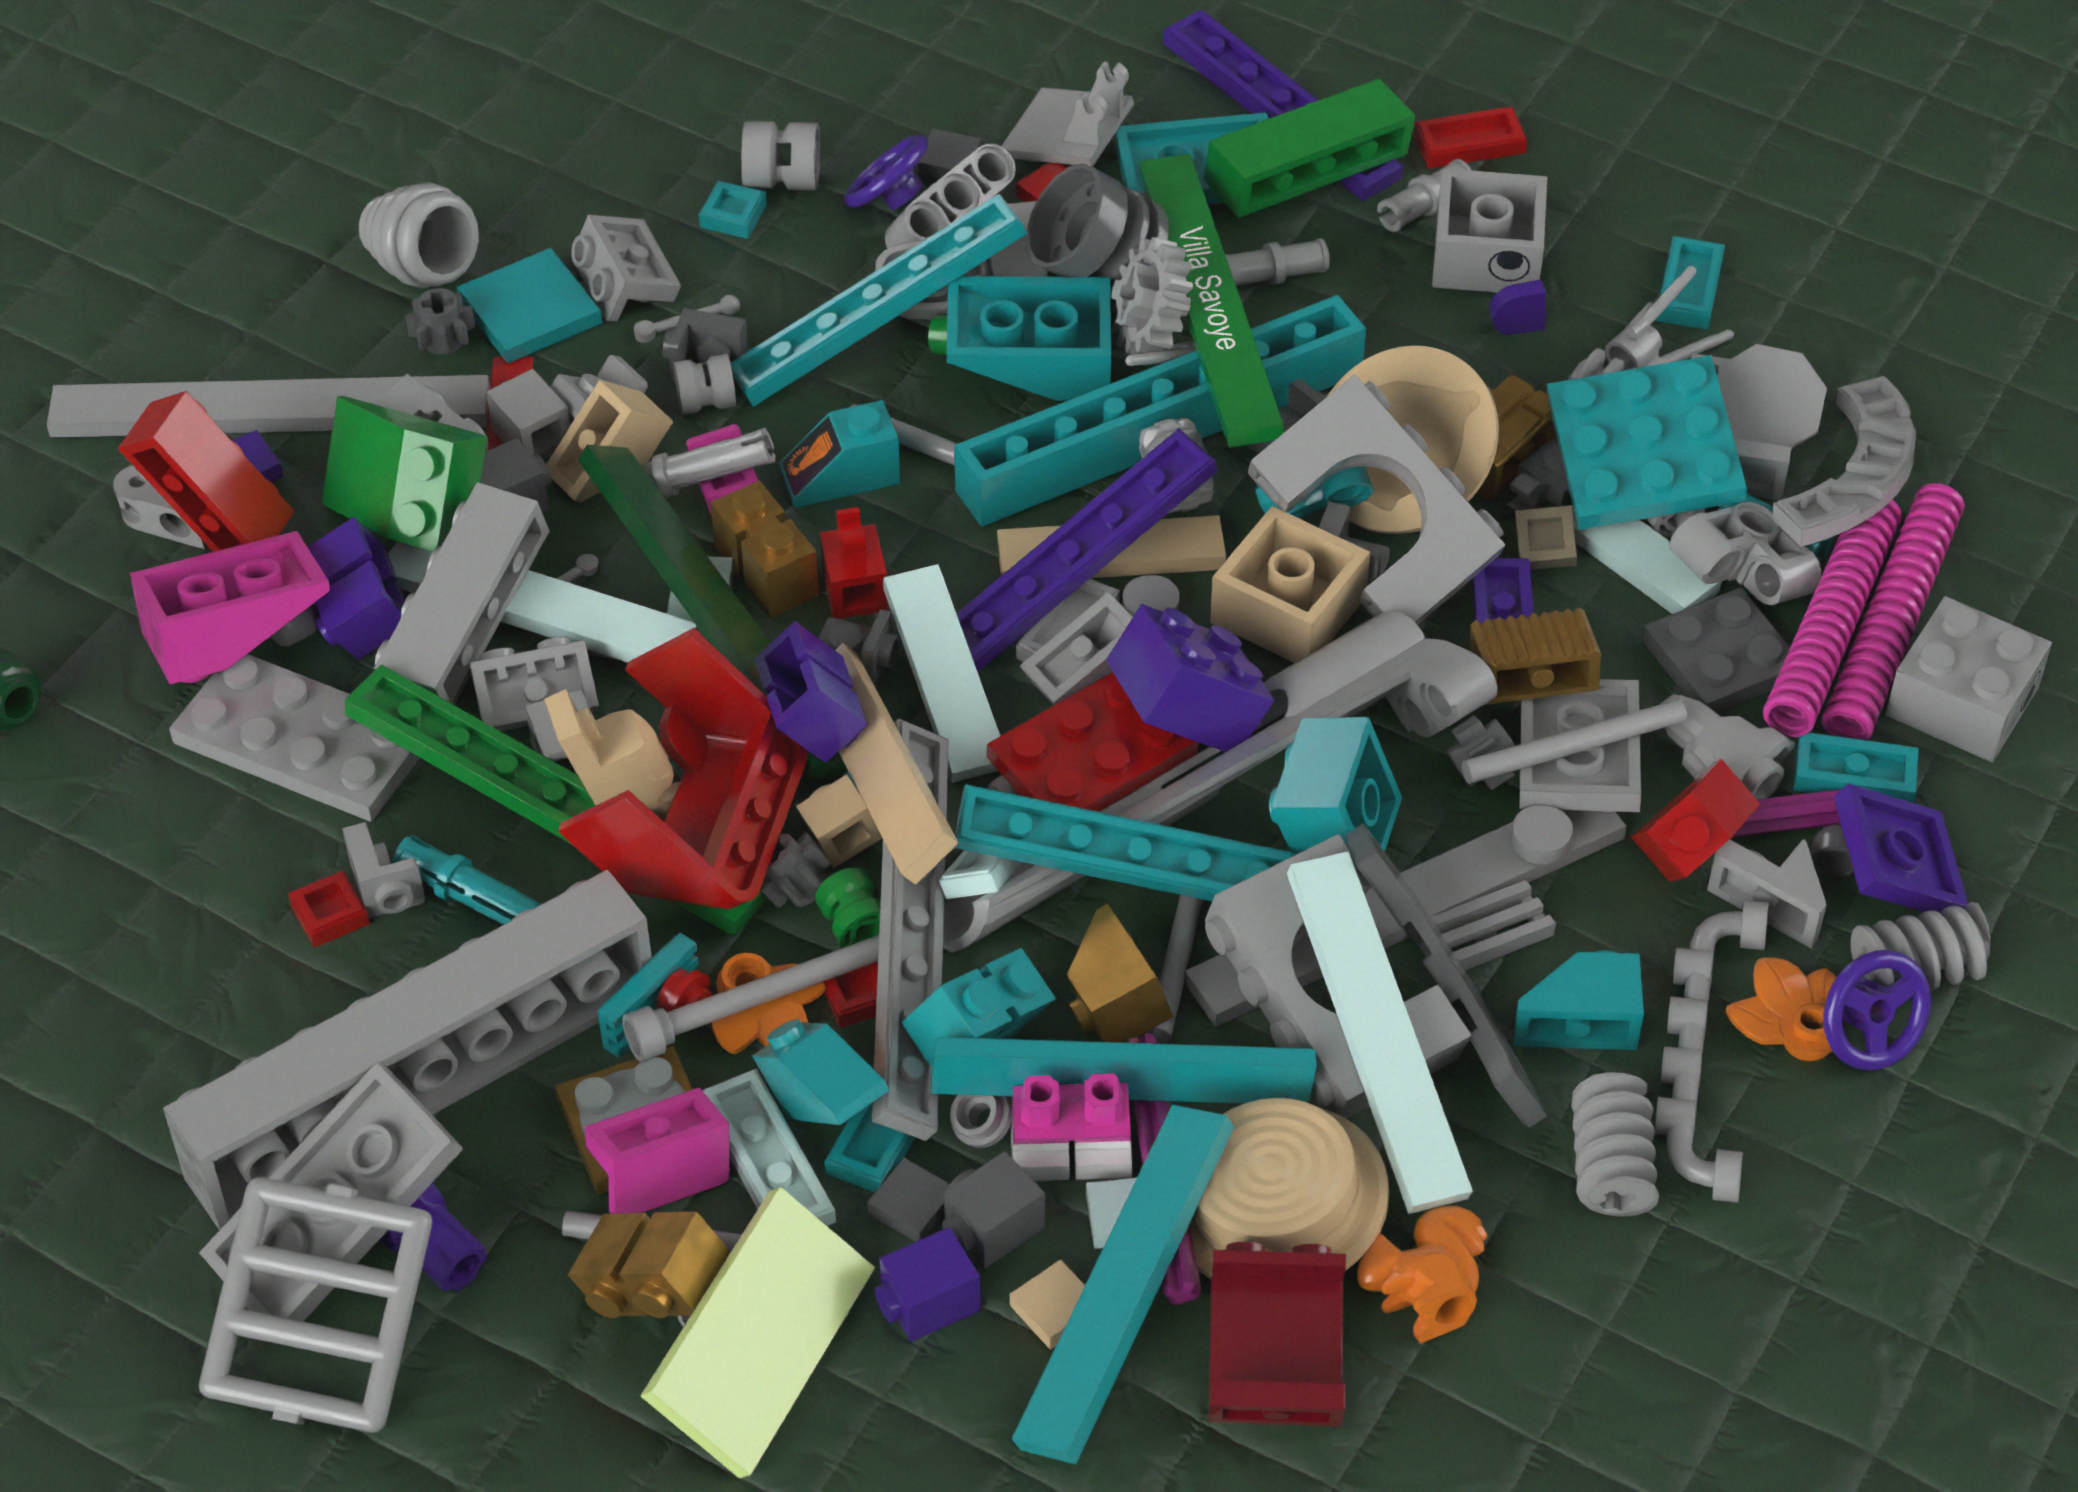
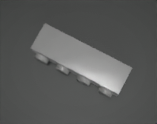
M479 482L476 483L467 501H462L457 507L453 517L452 528L442 546L436 547L432 552L427 565V573L416 593H411L405 600L401 611V620L391 638L386 639L380 645L375 657L374 670L382 664L453 705L456 704L471 676L470 662L480 660V655L484 653L505 614V610L511 603L549 533L538 501Z

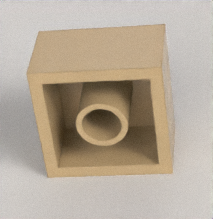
M1271 506L1213 575L1210 623L1223 627L1241 638L1296 663L1330 643L1361 605L1359 599L1368 582L1370 551Z

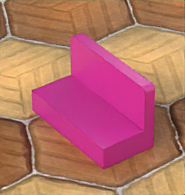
M700 1088L585 1126V1146L609 1175L610 1213H643L725 1184L729 1180V1122Z

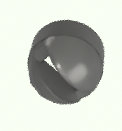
M1833 824L1826 826L1817 832L1811 847V858L1815 870L1821 874L1834 877L1853 873L1854 870L1841 825Z

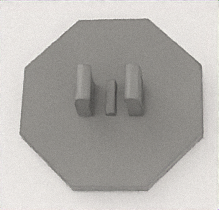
M1755 344L1719 366L1717 378L1734 439L1788 446L1793 449L1817 434L1827 387L1803 353Z

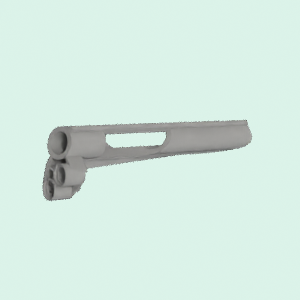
M1393 610L1382 612L1264 682V685L1274 698V702L1255 730L1286 713L1283 719L1165 789L1161 787L1221 751L1210 746L1197 752L1196 755L1099 812L1171 826L1206 805L1219 793L1223 785L1287 748L1289 743L1294 742L1302 718L1353 717L1386 697L1408 732L1414 730L1422 737H1431L1493 700L1497 695L1495 677L1484 660L1476 654L1445 640L1426 639L1414 620L1402 612ZM1022 862L998 892L951 898L945 901L943 948L950 953L967 948L1087 875Z

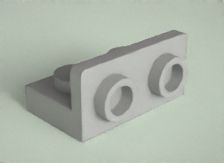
M598 215L587 216L580 235L573 242L571 256L574 265L577 267L606 321H618L627 299H634L640 302L675 301L681 284L644 219Z
M554 637L539 642L536 650L515 654L512 648H499L481 654L480 661L470 662L471 678L476 692L481 721L499 731L528 726L525 705L542 701L544 698L565 689L568 693L582 689L591 713L599 712V703L585 640L571 642L570 637Z

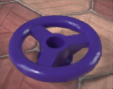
M921 134L912 135L876 159L850 185L845 194L846 204L852 208L861 207L880 195H883L882 199L891 210H896L907 203L924 185L913 170L914 166L927 151V138Z
M1876 950L1856 958L1839 973L1825 1001L1823 1025L1827 1042L1841 1061L1860 1070H1879L1897 1063L1911 1052L1926 1029L1931 1009L1930 987L1923 970L1913 959L1901 952ZM1883 968L1893 969L1903 975L1894 984L1882 986L1863 976L1871 971ZM1912 997V1009L1907 1025L1900 1036L1887 1046V1026L1893 1020L1896 1008ZM1842 1021L1862 1030L1865 1038V1052L1858 1050L1850 1044L1845 1036Z

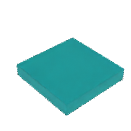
M552 248L457 287V292L462 294L463 306H472L474 321L507 364L602 324L601 310Z

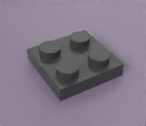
M1741 587L1644 625L1642 642L1683 694L1688 698L1706 704L1716 713L1770 692L1790 649L1789 645Z

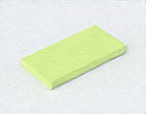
M781 1186L769 1191L644 1389L641 1397L738 1478L751 1475L875 1267Z

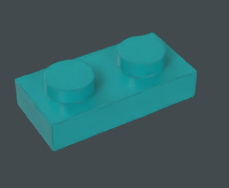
M1807 733L1805 736L1798 738L1793 791L1814 793L1842 790L1849 783L1913 803L1916 795L1919 748Z

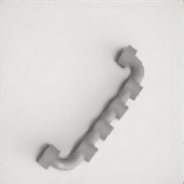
M1744 900L1743 912H1721L1706 918L1695 929L1690 942V949L1676 948L1673 984L1685 985L1684 998L1670 997L1667 1033L1678 1034L1679 1042L1678 1048L1664 1047L1661 1084L1673 1085L1672 1098L1658 1097L1655 1135L1667 1136L1668 1158L1677 1173L1690 1182L1713 1187L1712 1200L1739 1202L1743 1152L1717 1149L1716 1160L1713 1162L1699 1158L1692 1150L1714 949L1716 942L1720 938L1736 935L1740 936V948L1765 950L1769 902Z

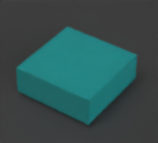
M717 181L699 213L700 228L749 239L767 206L766 192Z

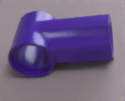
M432 1182L410 1206L423 1209L432 1217V1227L422 1271L443 1292L449 1289H457L459 1291L476 1278L481 1265L487 1260L485 1247L447 1211L443 1197ZM388 1230L378 1241L388 1250L395 1252L400 1248L403 1233Z

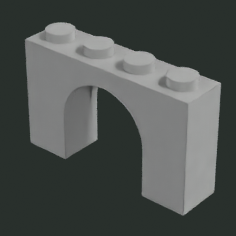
M1354 374L1250 461L1248 474L1272 502L1286 513L1331 476L1348 468L1360 466L1376 467L1388 471L1401 479L1412 491L1420 509L1421 531L1419 539L1408 553L1363 590L1359 601L1373 617L1382 612L1393 610L1404 613L1418 625L1499 557L1505 547L1504 542L1500 539L1503 531L1497 521L1486 510L1480 509L1476 512L1462 496L1466 492L1465 487L1449 468L1443 466L1439 470L1425 454L1428 446L1421 435L1409 424L1401 427L1387 410L1391 405L1383 392L1370 381L1364 385Z
M1337 834L1216 894L1205 918V929L1213 948L1220 955L1226 954L1238 972V983L1247 1001L1253 1006L1259 1005L1270 1022V1032L1276 1047L1315 1049L1317 1068L1310 1096L1312 1103L1316 1107L1325 1108L1347 1118L1370 1105L1337 1014L1323 1008L1311 999L1301 987L1294 973L1292 947L1307 936L1308 932L1287 876L1291 864L1349 851L1364 895L1366 896L1371 885L1357 868L1350 850L1341 836ZM1439 985L1405 1001L1404 1004L1429 1073L1432 1074L1458 1060L1472 1035Z

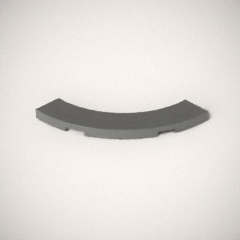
M1361 824L1346 834L1347 839L1345 840L1357 868L1372 886L1398 925L1420 947L1426 957L1423 962L1437 985H1439L1451 1005L1460 1010L1472 1030L1470 1040L1497 1091L1523 1125H1527L1529 1128L1548 1115L1516 1054L1466 971L1424 907L1365 824Z

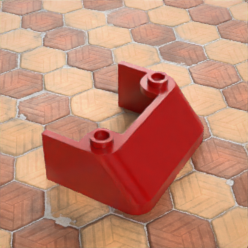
M692 628L629 661L625 669L666 707L659 724L660 742L667 755L685 770L665 822L631 791L626 790L561 822L558 832L601 871L608 869L621 887L629 894L733 909L753 900L760 891L806 765L808 750L776 728L767 697L695 628Z

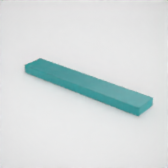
M1000 194L995 195L732 361L730 365L734 379L752 406H756L1027 235L1028 233L1022 221Z
M965 784L962 792L955 831L958 843L954 847L1213 901L1216 894L1298 854Z
M934 1037L931 1094L1012 1096L1013 1086H1023L1027 1076L1050 1075L1059 1082V1085L1084 1084V1081L1089 1079L1092 1074H1115L1118 1077L1119 1083H1128L1129 1100L1248 1103L1261 1099L1286 1098L1309 1103L1317 1068L1315 1049Z
M1177 1105L1171 1106L1012 1437V1440L1020 1450L1072 1464L1077 1463L1234 1130V1126L1227 1115Z

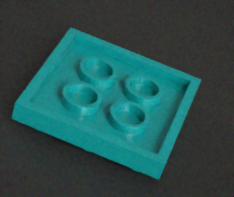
M1712 355L1547 384L1548 403L1578 530L1747 501V486Z

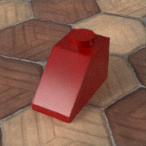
M1719 759L1636 831L1631 838L1669 882L1689 876L1730 840L1760 803L1726 763Z

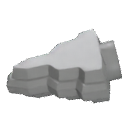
M1673 694L1660 703L1663 704L1680 699L1685 705L1687 720L1665 727L1668 736L1684 749L1682 765L1694 777V781L1717 760L1722 759L1756 799L1769 798L1778 788L1784 776V769L1781 767V764L1794 749L1795 742L1772 727L1758 728L1741 716L1721 717L1706 704L1682 695Z

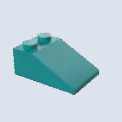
M958 277L948 284L947 363L1055 401H1068L1109 385L1111 380L1110 277Z

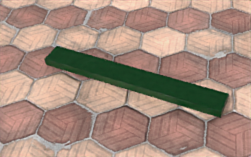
M586 445L578 458L581 466L704 637L767 696L769 693L763 689L754 658L770 644L768 638L629 448ZM808 751L807 762L803 770L806 778H841L843 774L848 772L839 752L825 763Z

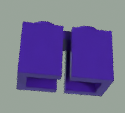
M353 517L308 546V549L329 580L330 591L315 602L320 612V616L316 618L317 627L330 645L336 647L340 644L359 660L378 648L383 641L391 638L401 620V611L405 597L401 587L394 583L398 579L385 544Z
M796 621L754 658L763 689L769 693L766 697L776 728L825 763L840 749L850 745L857 738L860 731L868 725L857 694L851 690L854 686L843 656Z

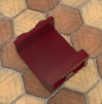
M1233 1242L1226 1245V1250L1213 1249L1208 1422L1341 1427L1345 1413V1384H1342L1343 1279L1346 1269V1254L1331 1253L1330 1247L1321 1244L1296 1245L1292 1247V1252L1265 1251L1264 1245L1255 1242Z

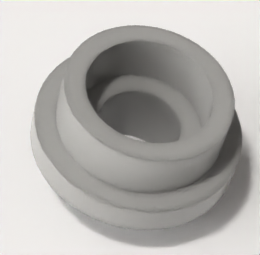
M957 1095L950 1110L953 1131L962 1142L971 1147L986 1148L996 1144L1005 1136L1011 1125L1012 1107L1007 1096ZM985 1109H990L989 1118L981 1127H978V1116Z

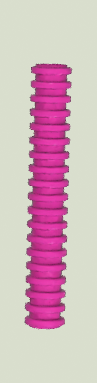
M1929 483L1922 486L1915 494L1914 501L1910 506L1899 537L1896 539L1894 549L1891 551L1889 561L1886 563L1884 573L1880 577L1879 585L1875 589L1874 597L1870 601L1869 609L1865 613L1864 620L1854 639L1853 646L1849 651L1838 682L1828 701L1827 709L1823 713L1821 723L1823 729L1830 736L1868 741L1873 734L1874 726L1877 724L1879 714L1882 712L1884 702L1893 685L1896 671L1904 658L1910 638L1913 636L1915 626L1918 624L1920 614L1929 597L1930 589L1933 587L1935 577L1938 575L1940 565L1944 560L1954 531L1963 514L1965 507L1963 498L1949 486L1940 483Z
M1893 499L1866 521L1840 533L1763 708V717L1767 725L1784 736L1795 738L1805 736L1812 730L1902 519L1901 510Z

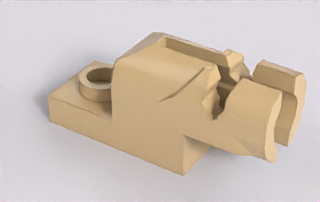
M566 689L544 698L557 739L594 804L598 805L629 790L665 822L681 780L668 760L669 757L654 729L648 722L630 709L613 712L595 720L588 707L578 711Z

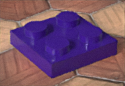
M1849 783L1834 796L1860 894L1923 912L1932 910L1941 914L1942 910L1953 905L1964 909L1968 901L1941 811Z

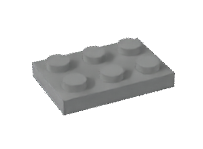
M1600 679L1598 691L1521 700L1520 744L1638 711L1639 680ZM1640 735L1520 769L1519 809H1525L1533 805H1549L1559 810L1640 812Z

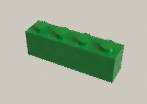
M1379 78L1210 140L1203 180L1228 208L1240 218L1407 155L1415 114Z

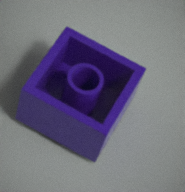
M1141 604L1106 659L1144 723L1224 752L1249 739L1274 702V698L1261 680L1262 672L1247 660L1240 649L1242 643L1237 636L1217 625H1213L1211 629L1196 625L1188 616L1173 608H1166L1162 612Z

